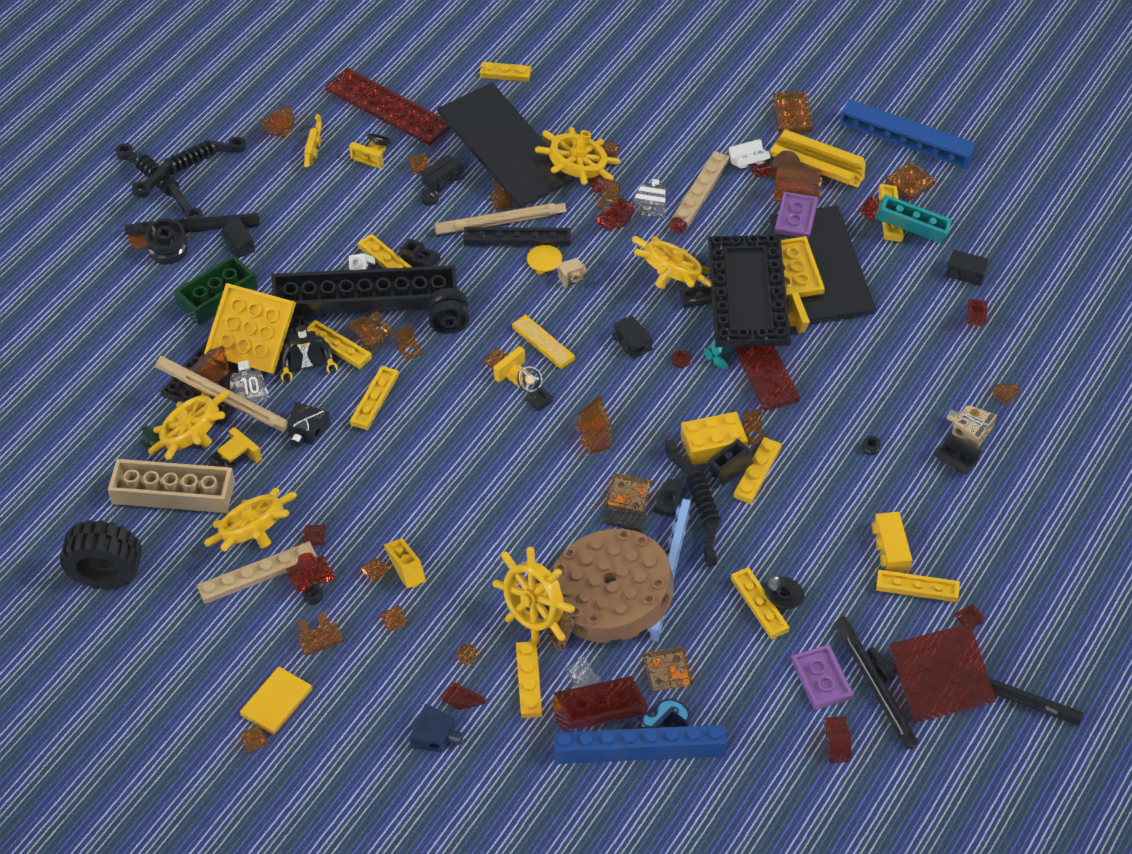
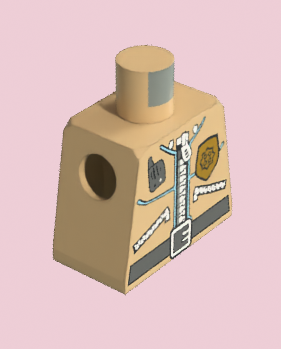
M968 405L961 413L951 409L946 419L954 423L953 435L978 449L994 428L997 415Z

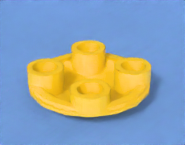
M540 245L529 251L527 262L537 274L542 275L558 268V263L562 262V254L553 246Z

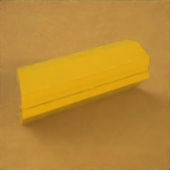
M786 129L769 151L772 157H776L778 153L785 150L792 151L799 157L802 168L851 186L859 187L865 177L866 163L863 157Z

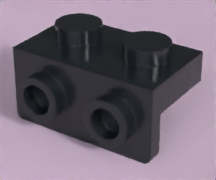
M949 433L944 443L935 449L933 456L937 457L940 462L954 467L956 471L967 474L976 467L982 451Z

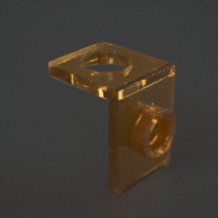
M605 178L603 180V196L597 204V208L612 213L620 201V183ZM605 201H610L613 203V205L606 207L603 205V203Z
M412 324L396 330L397 347L405 360L422 355V350L415 341L414 326ZM409 347H413L416 349V351L413 354H408L405 352V350Z
M761 409L743 413L742 426L748 440V445L761 443L763 438H766L761 427ZM753 431L758 432L760 437L753 439L749 436V433Z

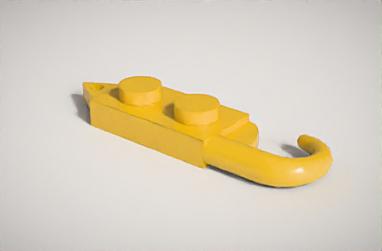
M319 114L315 115L316 125L315 128L310 129L306 143L304 167L313 166L314 159H317L318 156L317 147L321 145L320 133L322 128V120Z

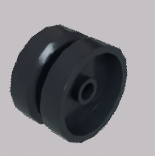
M170 218L159 219L150 224L146 229L145 239L148 245V252L151 259L155 262L173 264L185 257L188 250L185 230L177 220Z
M444 288L435 291L429 296L427 300L429 323L434 331L442 334H454L467 327L469 323L467 297L462 291Z

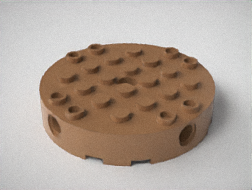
M608 529L584 536L570 545L560 555L552 569V572L555 569H561L562 575L557 580L560 584L563 600L565 603L575 607L573 613H568L574 622L571 632L578 637L593 642L610 643V640L622 639V641L639 636V632L648 627L652 628L661 620L673 599L674 581L666 553L652 538L633 530Z

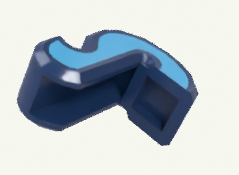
M666 698L657 703L654 715L645 712L641 716L640 729L663 728L671 720L679 727L691 726V711L684 703L676 699Z

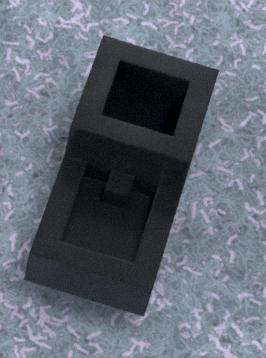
M408 239L399 249L403 260L412 267L434 266L441 259L438 252L425 249L424 243Z

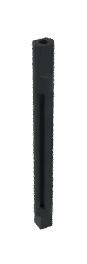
M259 213L175 219L182 224L185 231L224 228L229 221L237 217L240 218L244 226L260 225ZM154 221L125 224V234L143 235L148 226Z
M840 617L834 623L836 629L906 749H913L919 744L917 738L847 617Z
M933 656L928 664L927 670L952 678L1079 726L1084 713L1082 711L1031 694Z

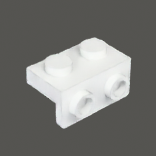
M760 139L728 148L731 164L739 168L749 167L751 163L761 164L766 159H770V153L763 149Z

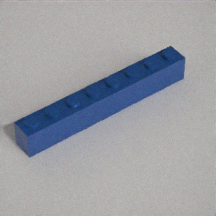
M851 99L848 100L841 111V125L965 169L968 168L975 155L977 143Z
M725 725L554 732L555 764L724 757L727 750Z

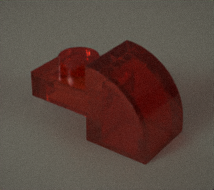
M622 198L610 204L608 211L598 215L596 222L608 231L615 227L620 230L632 218L635 207Z
M968 299L965 323L985 326L987 301Z
M846 716L825 717L824 727L829 763L850 762L851 737L850 730L847 727Z

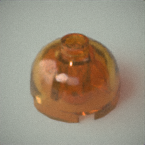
M284 105L278 108V111L266 115L260 123L267 133L273 136L282 135L284 137L291 133L290 129L295 123V115L289 105Z

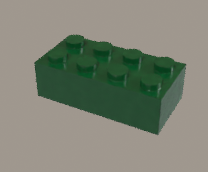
M232 255L174 290L177 305L199 326L216 315L226 283L256 291L258 289L256 276L235 255Z

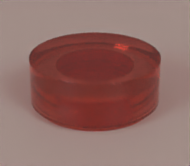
M673 217L669 222V227L673 232L682 234L687 228V223L679 217Z
M677 350L672 354V364L675 367L685 368L690 364L691 356L689 352Z

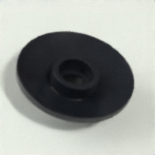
M777 576L769 579L765 584L764 593L767 599L780 608H796L804 600L803 588L791 578Z

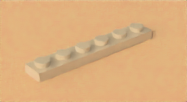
M716 151L713 152L671 218L672 224L688 229L728 165L730 156Z
M309 541L197 584V589L204 604L318 561L317 555Z

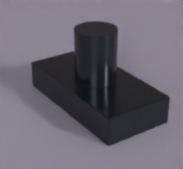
M667 478L654 505V512L672 518L686 489V484Z

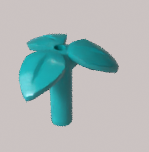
M714 341L711 344V350L705 348L704 354L708 361L713 358L716 367L726 370L729 367L721 356L732 351L735 347H715Z

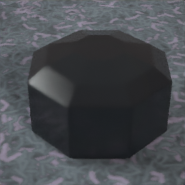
M317 584L307 585L303 589L304 601L310 605L318 604L323 599L322 588Z

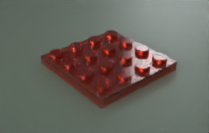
M970 623L889 644L914 723L996 702V696Z

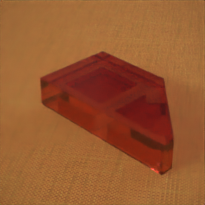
M452 682L443 694L442 701L461 710L484 705L486 698Z

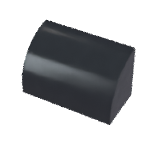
M237 217L229 221L224 226L221 236L232 255L240 258L255 252L253 239L240 218Z

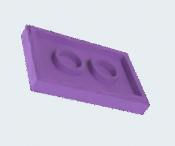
M784 192L774 234L793 237L806 236L807 239H810L819 197Z
M830 644L791 655V662L814 710L854 698V694Z

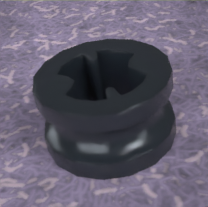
M868 436L863 441L862 449L868 455H875L880 450L881 442L875 436Z

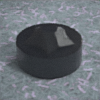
M434 189L424 190L421 193L422 203L428 206L435 205L439 201L438 192Z

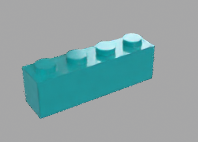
M886 194L880 201L875 215V219L939 243L948 235L952 222L950 218Z

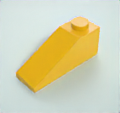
M403 538L384 544L390 560L407 588L417 587L420 583L426 581L420 559Z

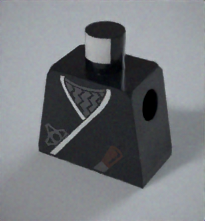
M295 402L287 424L288 434L291 438L290 443L294 447H300L303 442L314 444L331 424L329 412Z

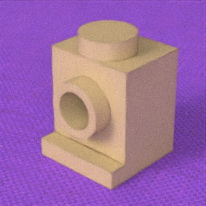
M578 258L558 263V277L564 288H567L568 284L583 280V275L587 274L585 265L581 264Z

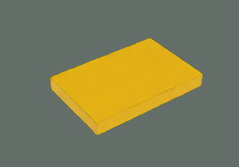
M278 666L241 709L240 715L274 735L312 691V685Z

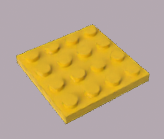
M807 237L781 240L787 300L791 293L797 292L800 297L824 294L825 288Z
M226 283L204 354L236 364L246 362L247 367L274 374L296 303Z

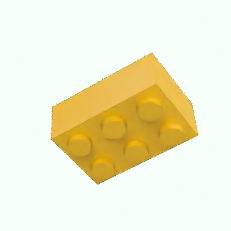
M737 412L681 423V440L688 460L694 466L708 463L709 459L736 439H739L748 446V440Z

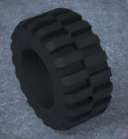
M87 520L85 523L82 521L74 525L66 533L59 561L65 574L68 577H72L75 582H81L82 585L92 586L95 589H119L122 586H127L135 579L142 555V546L137 536L135 537L134 533L130 530L127 531L121 525L117 526L113 522L106 523L103 520Z

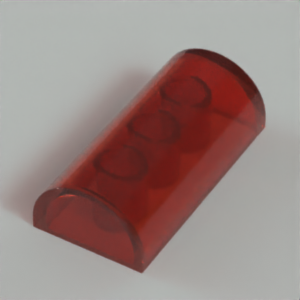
M632 676L554 692L553 695L555 717L559 727L564 732L641 716L648 710V705Z

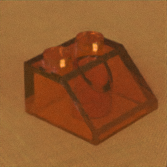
M221 345L210 349L189 370L217 384L229 372L225 347ZM188 384V386H190L191 388H193V389L199 391L200 393H202L201 390H199V389H197V388H195V387H193V386H191V385Z
M599 396L579 412V421H576L577 431L582 433V445L587 448L589 454L611 449V423L602 398Z

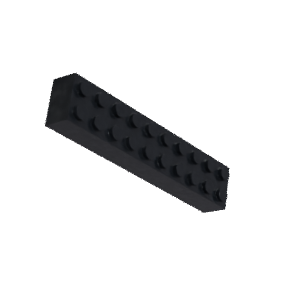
M455 265L271 274L272 296L296 303L292 316L428 309L427 300L432 293L444 288L457 289Z

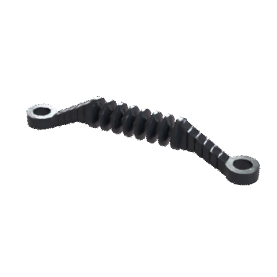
M232 137L228 143L205 140L203 143L183 150L181 153H177L176 156L173 155L170 158H166L164 164L146 182H135L132 185V194L138 198H145L149 196L152 188L164 177L174 175L177 172H181L182 169H187L193 166V164L213 157L219 151L243 152L246 147V141L241 137Z
M122 143L116 147L117 157L120 160L134 162L136 168L144 173L148 179L160 167L148 154L135 153L133 147L128 143ZM170 175L164 177L156 185L165 195L171 196L177 201L185 212L186 219L203 217L201 209L190 206L179 190V183Z
M673 439L666 440L665 450L667 457L685 472L686 481L691 490L695 506L698 508L697 511L700 514L702 525L707 532L703 550L707 567L717 566L713 544L722 520L718 509H716L717 506L714 503L705 474L677 453L676 444Z

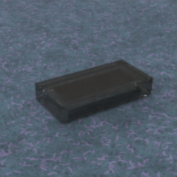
M608 504L603 524L642 532L646 512Z

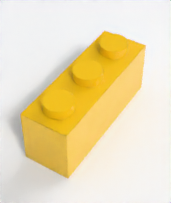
M900 512L876 514L875 521L872 522V532L877 536L876 548L881 551V566L885 567V571L910 572L912 556Z

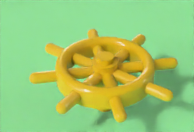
M573 127L568 129L569 133L557 136L547 130L542 132V135L551 141V145L549 148L537 146L535 152L549 155L551 162L555 165L551 168L552 173H557L561 170L568 175L580 178L582 185L588 183L587 178H594L599 175L609 182L614 180L613 175L604 169L606 164L619 165L620 159L607 157L605 150L601 147L604 144L603 139H598L597 141L590 139L591 133L586 130H582L580 135L576 134Z
M637 236L632 238L633 243L644 249H635L634 254L645 258L651 266L657 269V273L660 274L654 283L658 288L665 289L670 277L685 282L690 288L694 287L697 281L711 287V280L702 275V273L709 274L710 268L702 266L686 249L660 241L656 236L652 237L650 242H646Z
M225 390L214 399H211L210 395L202 392L201 396L193 397L184 403L181 401L177 402V408L169 414L163 424L153 428V432L159 434L160 441L149 448L148 453L154 455L165 446L168 449L165 459L171 460L177 450L184 449L193 443L201 445L202 448H207L212 443V439L206 433L216 420L225 418V413L219 412L217 405L229 397V392Z
M273 488L269 494L260 495L249 500H242L241 504L232 509L222 520L213 522V527L218 528V533L206 539L204 545L210 547L223 539L224 543L220 548L225 552L233 544L254 538L261 549L266 548L271 544V540L265 531L276 523L278 519L289 516V511L284 510L283 505L294 500L297 494L292 491L278 499L277 495L280 493V490Z
M531 546L526 549L527 561L517 565L508 552H502L501 558L510 570L507 572L504 582L494 580L492 585L503 590L506 604L510 610V613L505 617V621L511 623L516 619L524 627L531 629V640L536 641L537 644L540 642L539 631L549 627L559 641H564L565 634L557 622L560 620L563 611L573 613L575 607L565 603L563 600L560 584L557 580L562 575L561 569H555L551 573L546 567L535 562V550ZM522 572L528 573V581ZM545 605L550 606L549 611L547 610V608L545 607ZM538 611L543 619L538 618Z

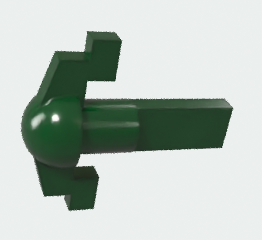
M149 426L142 427L149 442L141 440L139 442L140 445L152 447L160 441V439L155 437Z

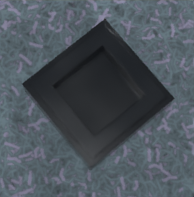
M542 387L526 396L527 401L538 411L553 402V397Z

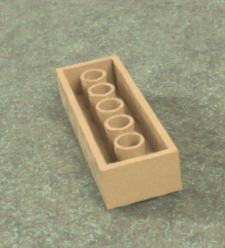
M117 459L108 487V493L111 503L117 505L228 513L235 479L233 469L230 467Z

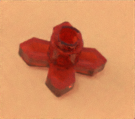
M312 553L301 554L298 557L297 565L286 568L287 575L290 581L293 582L297 593L309 589L316 582L327 583L335 580L334 573L331 567H328L325 557L320 556L316 558Z

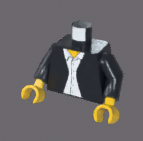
M304 325L296 327V334L289 336V342L284 344L280 353L281 368H283V372L280 374L282 381H284L283 375L285 373H288L289 380H292L293 376L289 372V368L292 371L326 364L325 361L328 362L327 371L331 373L329 370L330 365H334L337 371L338 365L332 360L334 357L329 343L321 336H317L315 331H307V327Z

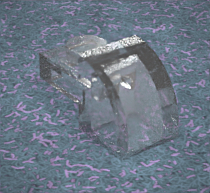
M581 657L565 668L575 685L573 686L574 690L586 703L592 704L608 693L598 674L595 675L585 657Z

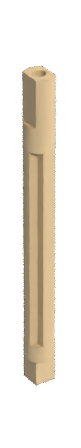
M550 203L434 223L435 233L437 236L464 231V227H489L553 216L556 213L566 212L565 203Z
M160 356L156 362L155 368L214 398L221 392L228 391L229 397L222 402L283 433L286 431L288 420L163 356Z

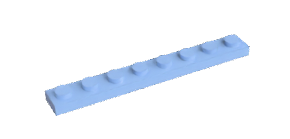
M683 499L681 506H677L676 518L678 520L673 522L672 534L674 536L669 538L668 542L670 552L666 555L671 567L673 580L690 515L691 500ZM665 615L652 628H647V632H650V640L659 641Z

